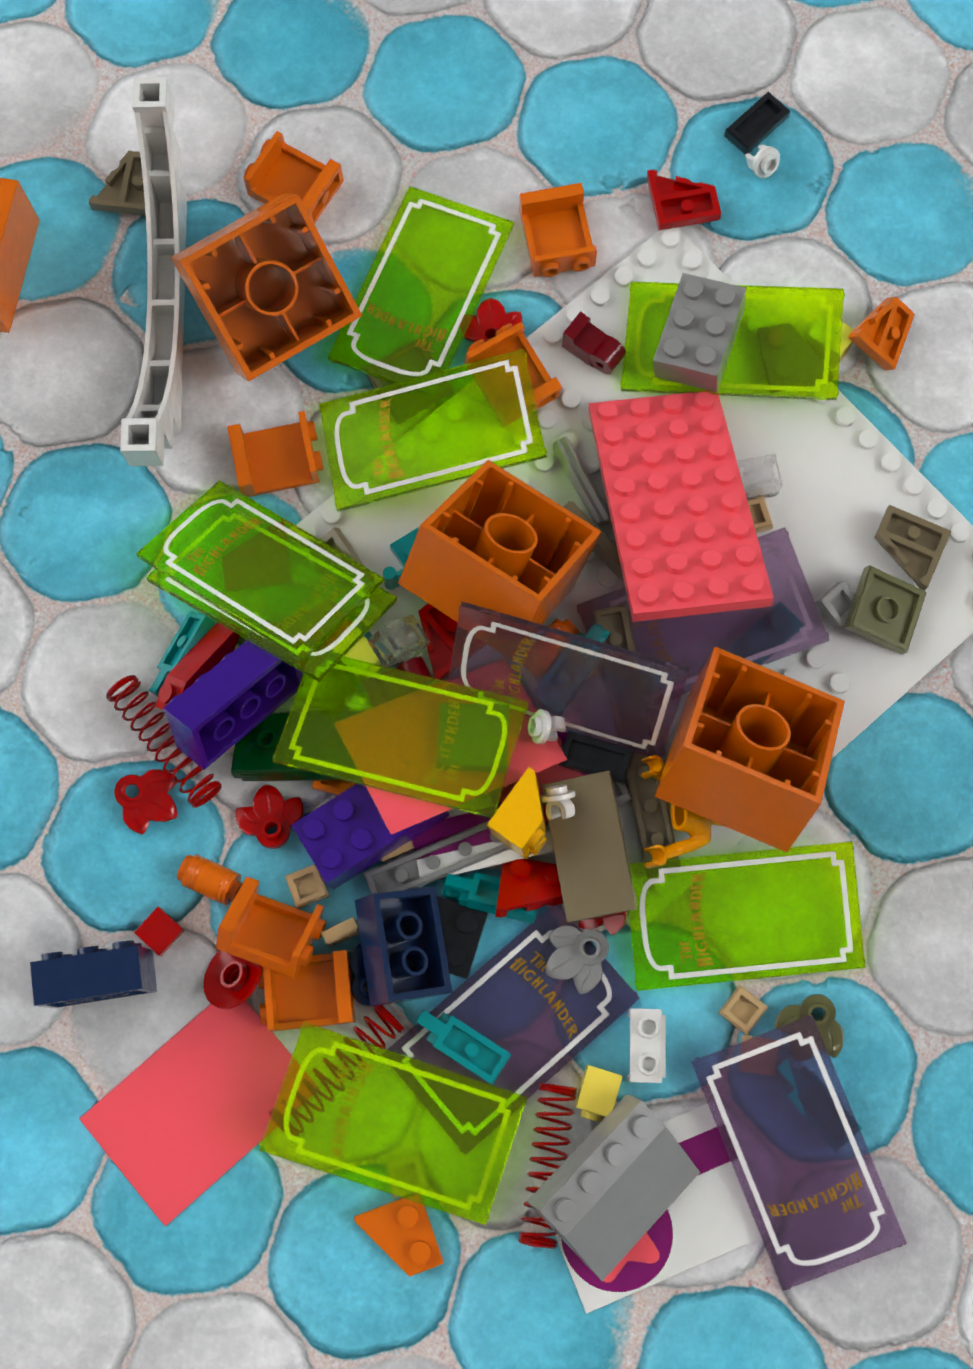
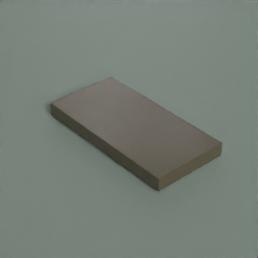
M603 771L542 785L544 794H547V787L566 784L567 790H575L576 795L570 798L575 807L574 816L567 819H562V816L548 819L567 923L638 910L611 771Z

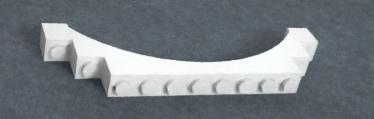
M167 77L133 78L132 108L135 113L146 214L147 317L144 353L137 392L128 416L121 419L120 452L129 466H164V449H173V433H181L185 282L170 257L186 249L187 197L180 180L181 149L173 129L174 98Z

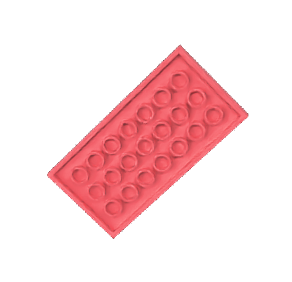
M700 391L589 403L588 413L632 621L638 622L771 607L774 596L718 392Z

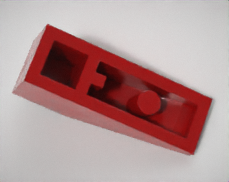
M217 621L167 674L165 682L159 690L155 707L164 710V707L169 704L173 697L184 692L195 683L199 676L210 671L221 662L225 655L233 652L242 630Z

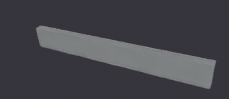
M613 782L618 806L630 802L632 799L626 785ZM489 821L363 872L371 894L418 889L444 879L442 877L447 876V874L459 871L511 848L502 844L420 878L417 858L489 829L487 826ZM549 825L546 826V831H550ZM490 833V838L493 842H501ZM462 842L458 847V851L462 856H468L472 852V846L468 842ZM431 855L427 858L426 864L430 869H437L440 866V859L436 855Z

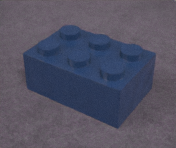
M436 887L374 893L355 900L370 1007L452 993Z
M133 940L112 943L113 949L111 950L106 948L99 949V946L78 948L77 955L73 956L72 954H63V952L42 954L41 961L30 962L34 1006L59 1008L157 992L153 950L142 947V943H134Z

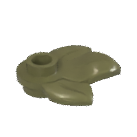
M813 994L806 997L801 1004L786 1006L779 1012L775 1020L774 1027L777 1030L790 1033V1035L801 1032L803 1039L812 1036L818 1051L821 1049L831 1057H837L843 1047L844 1032L835 1020V1006L824 995ZM817 1007L823 1008L824 1015L821 1018L812 1017L813 1009ZM798 1039L789 1042V1048L795 1061L807 1060L814 1056L809 1043L800 1046Z

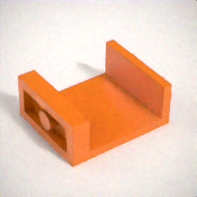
M305 411L298 412L300 419L298 423L244 433L240 424L227 426L238 486L243 498L320 483L318 471L324 470L320 451L314 452L312 441L318 440L314 421H307Z

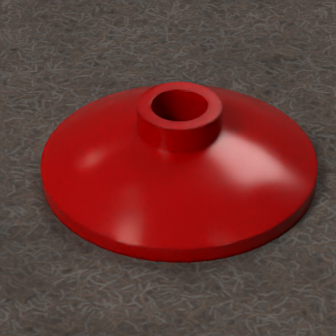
M219 950L210 961L204 976L203 987L207 1000L213 1006L220 1009H231L239 1006L256 989L261 977L262 966Z

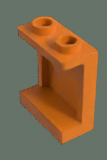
M278 131L275 132L271 139H267L264 142L261 154L254 163L248 165L244 173V183L249 196L266 204L282 194H298L314 224L344 182L341 164L330 159L324 165L286 144L283 134Z
M582 183L526 192L519 195V211L534 277H553L560 272L570 270L581 272L596 265L597 250L596 246L592 244L583 205L584 191Z
M522 322L515 326L510 323L500 328L492 339L486 342L484 339H481L469 346L464 364L468 370L509 360L510 367L517 365L527 415L557 399L562 391V386L556 377L551 379L524 335L525 327ZM505 365L471 374L503 428L523 418L513 371L506 372Z
M246 876L218 927L216 949L295 978L301 965L307 967L314 950V946H311L313 940H320L322 937L321 932L325 930L327 921L322 919L324 906L317 904L311 914L258 894L259 881Z
M341 950L333 951V953L312 955L307 967L301 965L295 978L263 966L258 983L259 989H264L265 1003H260L261 1024H267V1030L274 1032L356 1023L354 998L351 991L350 952Z

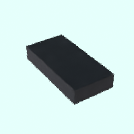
M767 92L725 130L724 136L746 155L789 117L791 111L770 92Z
M568 731L562 749L567 760L558 765L589 775L609 770L612 773L613 782L625 785L635 751Z

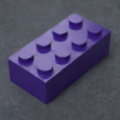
M266 626L260 629L267 635L298 651L296 644L289 642L280 635L267 632L270 629ZM255 632L251 634L246 642L233 652L225 655L220 663L207 673L199 676L194 684L181 694L173 697L169 704L164 707L177 748L205 770L305 686L299 657L294 656Z
M362 780L291 826L326 884L334 890L380 861L389 853L446 819L450 814L446 811L391 835Z

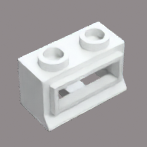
M630 1008L627 1010V1017H630V1075H627V1082L662 1083V1077H666V1015H662L661 1009Z

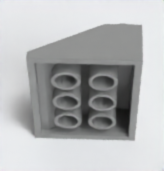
M626 1094L527 1202L586 1266L603 1281L696 1178L700 1171L668 1128L641 1099Z

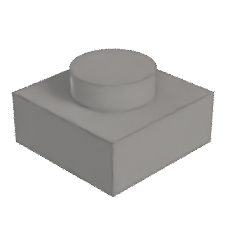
M843 580L837 582L815 604L834 629L846 623L855 595Z

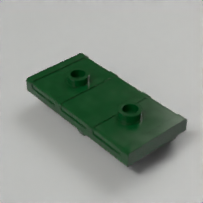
M366 711L307 713L296 743L297 747L303 748L300 756L358 771L334 724ZM272 713L238 741L234 747L231 774L234 779L241 778L242 781L362 780L359 776L293 760L296 751L289 750L302 713Z

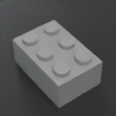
M682 273L653 359L655 377L717 393L746 307V288Z

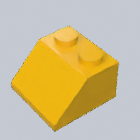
M530 767L527 768L487 824L495 838L526 860L531 853L536 856L547 841L539 783L535 771Z

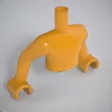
M652 755L641 759V762L647 763L650 771L642 773V778L649 779L653 777L660 781L665 766L662 758L658 755ZM671 804V823L673 828L677 831L688 833L690 838L664 847L662 845H654L644 848V851H648L652 855V861L644 863V866L647 869L662 866L669 858L692 852L707 845L711 841V825H723Z

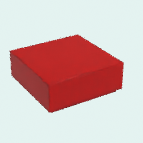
M157 907L134 933L156 954L162 957L185 929L164 910Z

